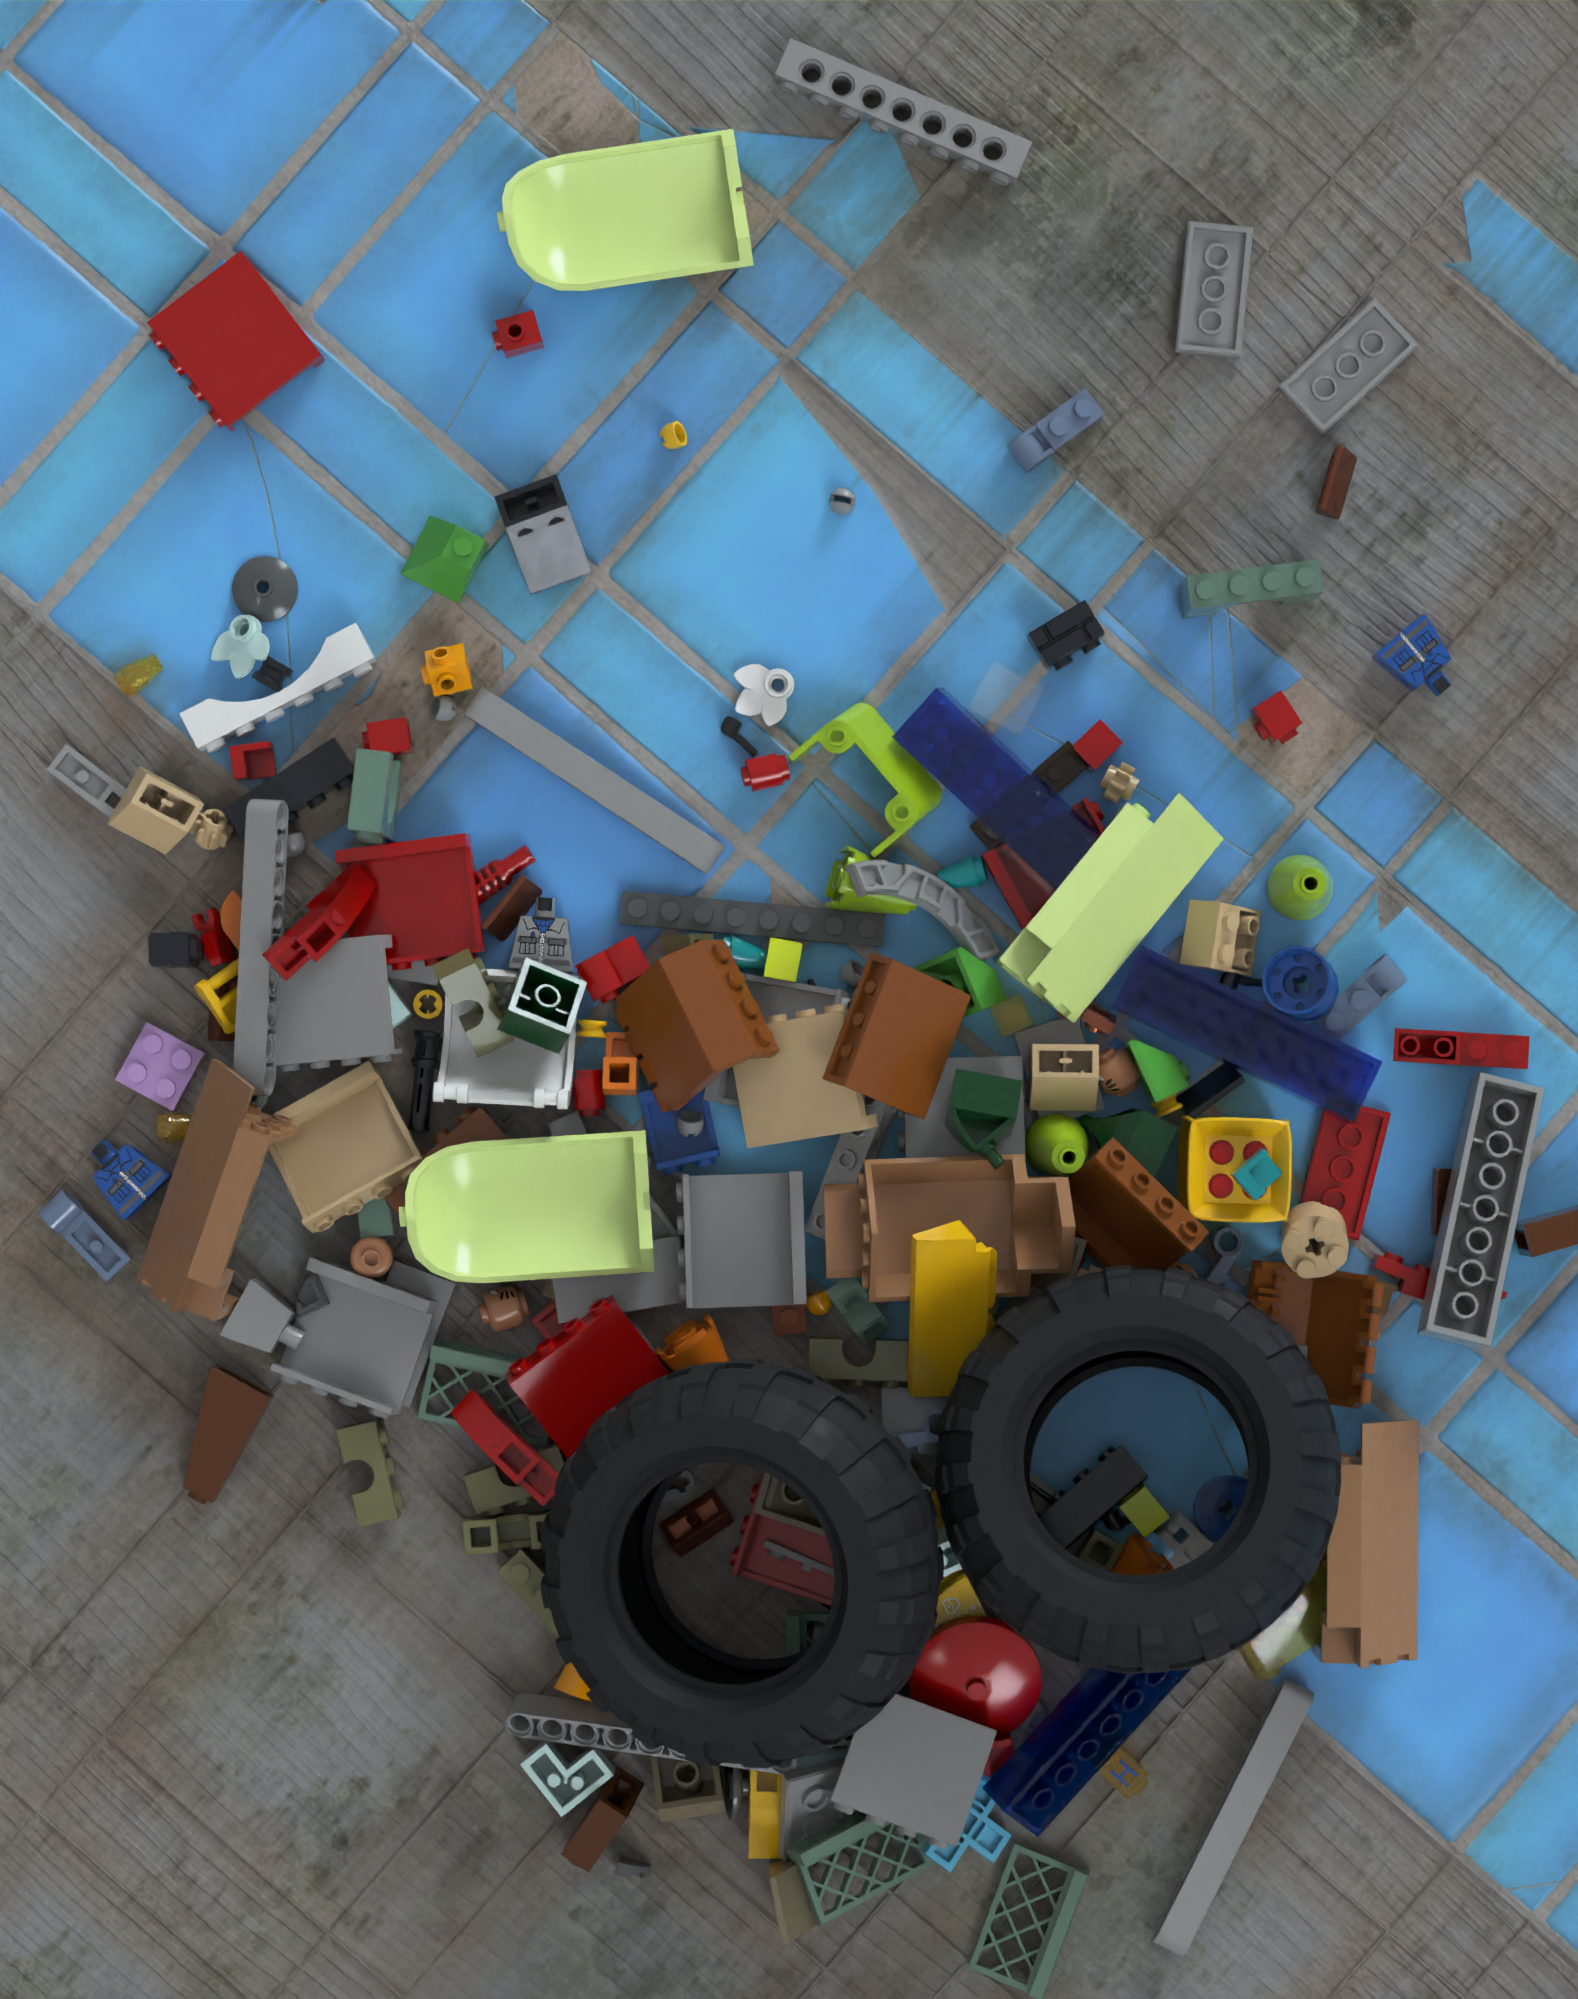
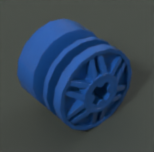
M1300 945L1283 948L1273 954L1266 963L1262 975L1263 992L1268 1001L1289 1019L1299 1022L1317 1020L1326 1015L1336 1003L1339 992L1338 977L1326 959L1311 948ZM1306 981L1310 988L1308 991L1303 989L1300 991L1296 987L1297 983H1304Z
M1236 1475L1217 1476L1205 1482L1196 1493L1193 1503L1194 1521L1200 1532L1211 1541L1218 1542L1235 1519L1246 1492L1248 1479ZM1230 1500L1231 1506L1236 1507L1237 1512L1236 1514H1231L1227 1520L1225 1519V1514L1219 1512V1507L1226 1505V1501Z

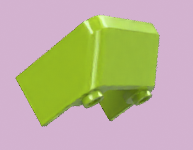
M857 703L848 708L788 756V761L793 766L819 743L828 752L833 754L844 753L856 743L897 791L898 794L889 801L885 808L886 821L895 832L870 852L869 857L874 860L939 805L942 798L939 784L877 711L866 703Z

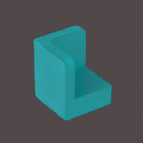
M1259 1148L1230 1175L1246 1194L1256 1201L1266 1192L1265 1189L1282 1175V1172L1269 1158L1268 1152L1264 1148Z

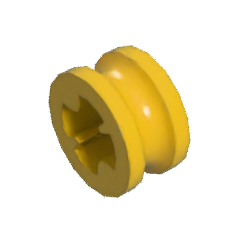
M422 990L414 998V1011L422 1018H435L442 1011L443 1000L439 993L434 990ZM424 995L427 998L430 995L436 998L434 1006L437 1009L431 1014L429 1010H427V1014L420 1010L423 1005L420 999Z
M578 1019L577 1024L581 1026V1029L577 1032L576 1036L606 1038V1034L603 1032V1028L607 1026L606 1021Z
M1175 1093L1157 1103H1150V1106L1154 1107L1157 1111L1155 1116L1160 1118L1183 1107L1182 1103L1176 1101L1178 1094Z

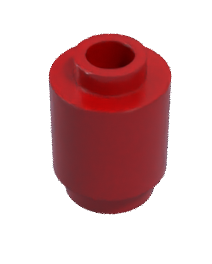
M776 753L746 759L745 767L740 768L744 787L750 786L752 792L783 785V781L790 780V772L785 754L777 756Z
M576 1070V1078H573V1110H580V1116H599V1110H606V1095L603 1094L602 1090L603 1070Z

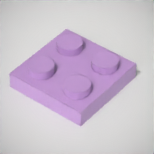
M146 1022L115 1080L171 1111H175L206 1053L161 1028Z

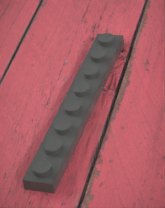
M623 891L620 924L873 947H882L885 914L632 891Z

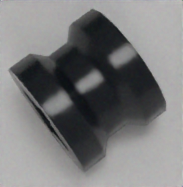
M267 656V659L262 661L263 665L260 670L255 671L252 678L272 690L280 692L283 690L282 683L285 678L291 676L293 670Z

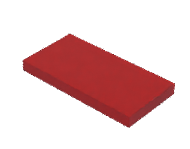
M1325 1097L1299 1204L1315 1201L1321 1202L1322 1205L1330 1208H1335L1345 1221L1348 1238L1359 1241L1391 1113Z

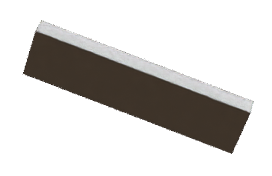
M1068 740L970 825L969 828L989 851L995 849L1087 769L1089 765L1076 753L1073 745Z

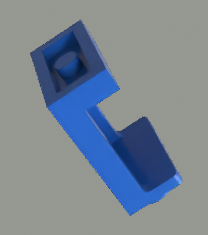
M705 1088L680 1110H669L667 1112L661 1111L652 1090L638 1093L655 1170L663 1169L664 1175L683 1171L682 1164L694 1161L696 1168L714 1164V1157L721 1155L709 1102L703 1100ZM696 1110L704 1115V1126L698 1136L693 1137V1134H688V1137H684L679 1132L677 1127L679 1112Z

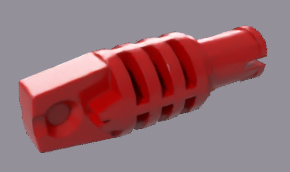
M526 845L503 860L494 859L475 872L479 905L510 885L514 875L536 861Z

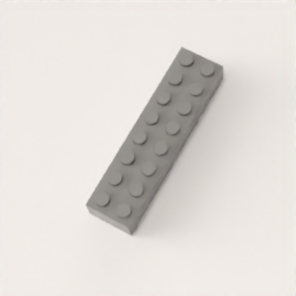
M1482 1072L1471 1078L1417 1334L1479 1350L1491 1346L1545 1088Z

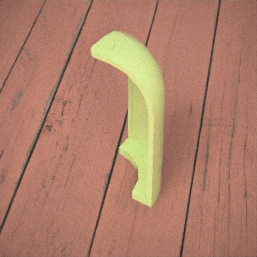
M733 129L575 152L539 160L518 171L506 183L502 196L503 211L497 212L500 232L506 231L508 243L517 265L535 282L559 291H588L754 266L743 192H736V188L742 187Z
M646 1130L474 1141L445 1147L426 1157L410 1174L405 1191V1206L399 1207L400 1227H407L408 1241L415 1258L430 1272L455 1282L494 1283L655 1272Z

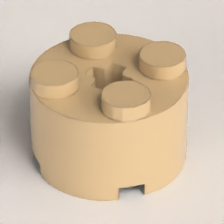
M1315 1201L1304 1202L1293 1207L1288 1212L1287 1222H1283L1280 1230L1281 1248L1285 1262L1300 1277L1305 1279L1324 1277L1334 1273L1347 1261L1349 1249L1347 1228L1342 1215L1335 1208H1330L1322 1205L1321 1202Z

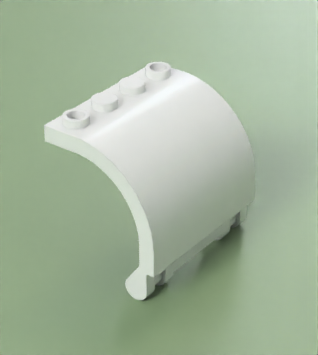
M486 969L488 975L483 978L487 985L493 982L501 998V1001L496 1003L501 1011L505 1007L518 971ZM569 974L571 976L579 978V974ZM445 994L442 1056L438 1080L434 1082L433 1102H444L445 1099L457 1100V1103L463 1104L469 1102L534 1106V1108L556 1105L557 1109L568 1110L574 1072L577 1015L571 1034L559 1054L512 1036L514 1041L478 1058L459 1020V1016L474 1008L476 1001L465 1000L452 1006Z

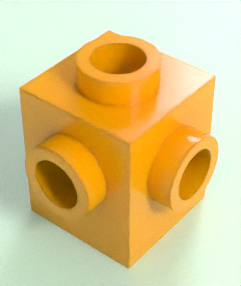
M463 643L424 651L426 665L421 666V673L424 684H431L434 697L473 689L470 667Z

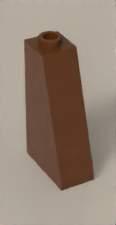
M1578 1205L1517 1221L1514 1237L1519 1255L1536 1257L1578 1244Z
M218 1364L213 1365L208 1373L183 1483V1488L189 1490L188 1496L202 1504H205L207 1501L213 1503L217 1500L274 1397L269 1392Z

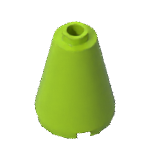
M845 845L841 848L839 853L845 855L841 862L835 860L826 887L825 896L831 898L830 902L825 903L827 908L841 911L907 915L910 910L914 911L916 909V904L893 896L869 895L858 898L845 867L851 863L874 859L854 847Z
M1294 855L1283 859L1272 869L1268 879L1267 894L1271 905L1280 915L1292 920H1308L1318 916L1327 908L1333 894V882L1329 871L1319 860L1306 855ZM1305 880L1309 884V890L1304 886Z
M1060 1113L1049 1114L1038 1118L1029 1126L1025 1135V1156L1029 1165L1040 1175L1068 1177L1078 1171L1087 1159L1089 1138L1085 1128L1075 1118Z

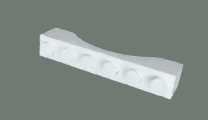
M354 623L327 637L320 653L309 669L280 692L262 699L245 702H224L208 698L179 714L197 749L202 752L207 749L208 753H212L224 747L226 739L234 735L241 738L253 732L255 724L265 719L267 723H270L284 716V709L294 704L296 708L310 703L314 700L313 694L323 689L328 693L343 685L342 679L352 674L356 678L368 673L373 669L371 664L377 662L360 627Z

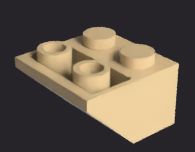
M139 766L107 824L166 855L189 832L204 803L197 796Z
M1190 899L1180 965L1251 976L1255 961L1257 936L1260 929L1261 911L1222 902Z
M1029 1044V1110L1096 1111L1099 1082V1044Z

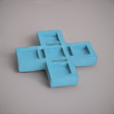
M983 1772L957 1847L948 1844L947 1849H942L926 1843L921 1853L950 1873L967 1846L989 1862L994 1863L1012 1836L987 1817L1005 1788L991 1777H985Z

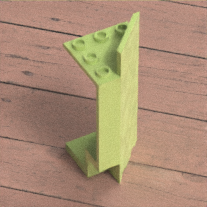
M1180 792L1154 823L1149 820L1151 814L1138 803L1130 805L1127 802L1115 814L1114 820L1035 917L1030 920L1009 948L995 962L1043 1002L1053 1006L1073 1024L1224 840Z

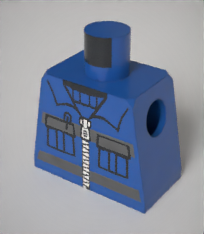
M1425 613L1372 656L1376 663L1410 691H1414L1421 684L1425 683L1437 697L1452 685L1440 670L1451 660V656Z
M103 1140L91 1152L103 1165L93 1178L123 1221L129 1220L172 1177L171 1172L131 1144H126L117 1152L106 1140Z

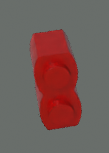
M634 935L584 960L575 967L581 979L587 982L586 988L593 1001L601 1000L602 1004H605L620 995L619 989L628 984L631 985L650 966Z

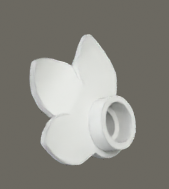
M750 664L738 669L734 673V677L745 689L737 700L736 712L746 716L762 713L767 726H772L782 720L787 712L786 699L794 691V679L791 674L780 668L769 671L760 664ZM777 679L782 680L785 684L783 690H773V681Z

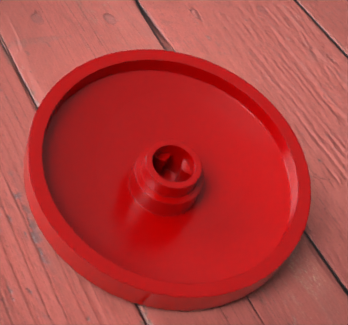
M983 1616L958 1618L934 1629L930 1640L922 1651L919 1661L913 1669L912 1675L908 1679L911 1699L997 1730L995 1737L1008 1734L1029 1717L1038 1702L1042 1687L1039 1659L1030 1641L1006 1622Z

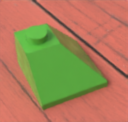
M429 516L400 574L460 604L489 545L485 539L457 525Z
M962 947L913 967L917 971L971 995L963 1018L1007 1000L995 970Z
M1134 1039L1122 1043L1134 1059L1133 1062L1140 1072L1139 1081L1150 1103H1157L1189 1087L1186 1079L1191 1077L1183 1060L1177 1061L1175 1056Z

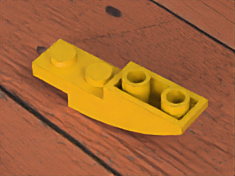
M749 1770L748 1859H781L778 1855L782 1774Z

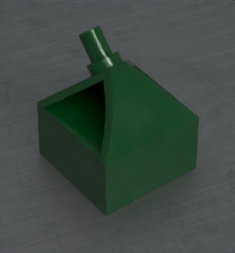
M525 957L514 978L497 1030L559 1054L571 1034L587 982Z
M956 1069L949 1095L945 1126L962 1146L973 1153H979L981 1157H986L992 1167L997 1169L1005 1163V1160L997 1151L998 1145L996 1143L1011 1135L1016 1121L1022 1080Z
M1135 1108L1105 1118H1093L1083 1114L1079 1119L1081 1126L1088 1129L1090 1134L1095 1137L1098 1150L1113 1137L1154 1178L1179 1129L1156 1116Z

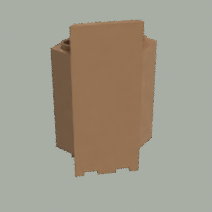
M212 1058L136 1280L142 1285L150 1286L149 1292L160 1302H169L168 1309L173 1314L186 1309L210 1320L217 1321L231 1314L239 1298L227 1294L234 1271L228 1269L227 1265L269 1144L298 1134L300 1127L292 1125V1120L280 1114L270 1116L262 1113L260 1106L250 1103L255 1087L223 1062Z
M1024 1154L1001 1155L1005 1163L997 1169L992 1167L986 1157L981 1156L864 1160V1171L857 1174V1183L823 1184L826 1279L861 1277V1288L868 1289L869 1302L910 1301L912 1235L960 1220L976 1238V1243L982 1242L986 1247H993L997 1251L995 1297L1029 1296L1031 1274L1072 1271L1076 1225L1068 1177H1028Z
M1419 1419L1361 1423V1450H1356V1456L1348 1455V1453H1343V1450H1341V1488L1338 1513L1326 1553V1608H1321V1640H1313V1654L1321 1663L1356 1664L1361 1669L1369 1667V1664L1386 1665L1397 1663V1660L1410 1661L1417 1659Z

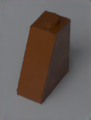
M617 1766L614 1776L605 1783L570 1836L561 1855L567 1858L573 1865L589 1873L628 1818L644 1783Z

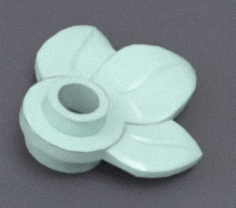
M240 615L234 618L230 624L229 631L222 633L216 640L211 660H229L232 673L237 679L249 674L254 667L255 660H266L270 649L268 637L261 633L262 626L260 621L252 615Z

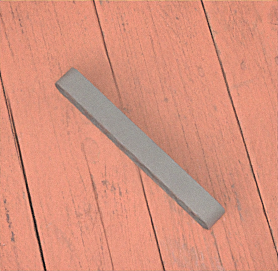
M481 686L463 712L469 719L703 873H709L724 850L725 846L484 687Z
M251 799L246 809L233 1071L255 1087L253 1095L270 1096L275 1087L281 977L262 954L283 936L289 820L288 805L284 800Z
M1285 1677L1278 1684L1155 1927L1151 1938L1153 1943L1181 1957L1188 1950L1312 1704L1314 1692Z
M521 1693L513 1698L505 1720V1727L508 1732L513 1736L688 1761L685 1760L686 1755L682 1752L672 1750L663 1745L659 1748L651 1747L631 1735L633 1730L630 1726L622 1722L610 1710L603 1713L593 1702ZM798 1758L787 1760L778 1766L768 1768L743 1767V1764L728 1762L721 1763L720 1766L783 1774L795 1769Z

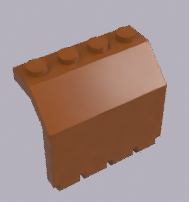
M724 939L700 940L658 959L615 999L618 1005L613 1009V1013L622 1031H628L625 1037L634 1056L637 1059L643 1058L638 1064L649 1086L654 1087L657 1085L652 1090V1093L662 1112L680 1110L722 1071L748 1059L772 1058L780 1051L774 1040L773 1033L768 1028L759 1006L754 1000L745 982V978L740 972Z
M1252 1260L1247 1298L1251 1300L1253 1305L1265 1312L1275 1323L1282 1325L1297 1344L1308 1346L1307 1359L1325 1387L1329 1404L1353 1409H1361L1362 1403L1370 1404L1373 1381L1365 1379V1373L1374 1374L1377 1347L1369 1346V1340L1378 1341L1381 1314L1373 1313V1307L1382 1308L1384 1284L1376 1283L1377 1276L1339 1270L1324 1277L1305 1279L1293 1271L1287 1263Z

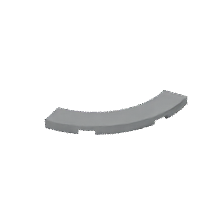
M865 860L851 863L845 867L858 898L869 895H887L910 901L936 917L952 933L963 949L981 961L1001 954L993 935L981 917L977 918L965 904L966 900L938 877L915 866L905 863L900 865L887 862V860Z

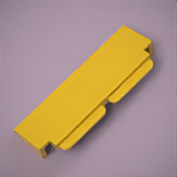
M960 1220L912 1235L907 1388L908 1393L912 1397L950 1396L964 1360L994 1328V1318L988 1314V1309L995 1303L997 1251L993 1247H986L982 1242L976 1243V1238Z

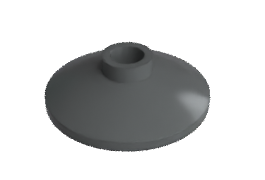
M260 556L250 559L239 568L233 579L232 594L237 607L244 615H252L260 622H271L282 618L292 609L298 596V583L295 574L286 563L274 557ZM261 582L269 584V590L266 593L258 591V585Z
M725 1766L724 1795L728 1820H734L739 1811L742 1796H749L750 1780L749 1776H742L740 1768Z

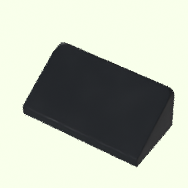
M1225 1062L1178 1095L1176 1101L1182 1103L1183 1107L1181 1109L1186 1116L1194 1119L1243 1084L1245 1078L1231 1063Z

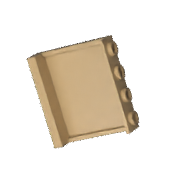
M844 1003L825 1006L824 1014L816 1015L815 1008L795 1012V1019L787 1020L786 1014L768 1016L767 1026L773 1033L774 1040L780 1051L772 1058L748 1059L733 1066L747 1148L878 1127L876 1113L866 1115L862 1094L822 1079L848 1009L845 1010Z
M370 1061L365 1062L274 1113L290 1118L292 1125L300 1127L298 1134L269 1144L268 1149L303 1217L301 1220L302 1224L312 1233L329 1229L335 1220L344 1215H353L359 1212L367 1202L374 1198H384L392 1192V1188L403 1182L408 1183L410 1174L424 1160L379 1071Z

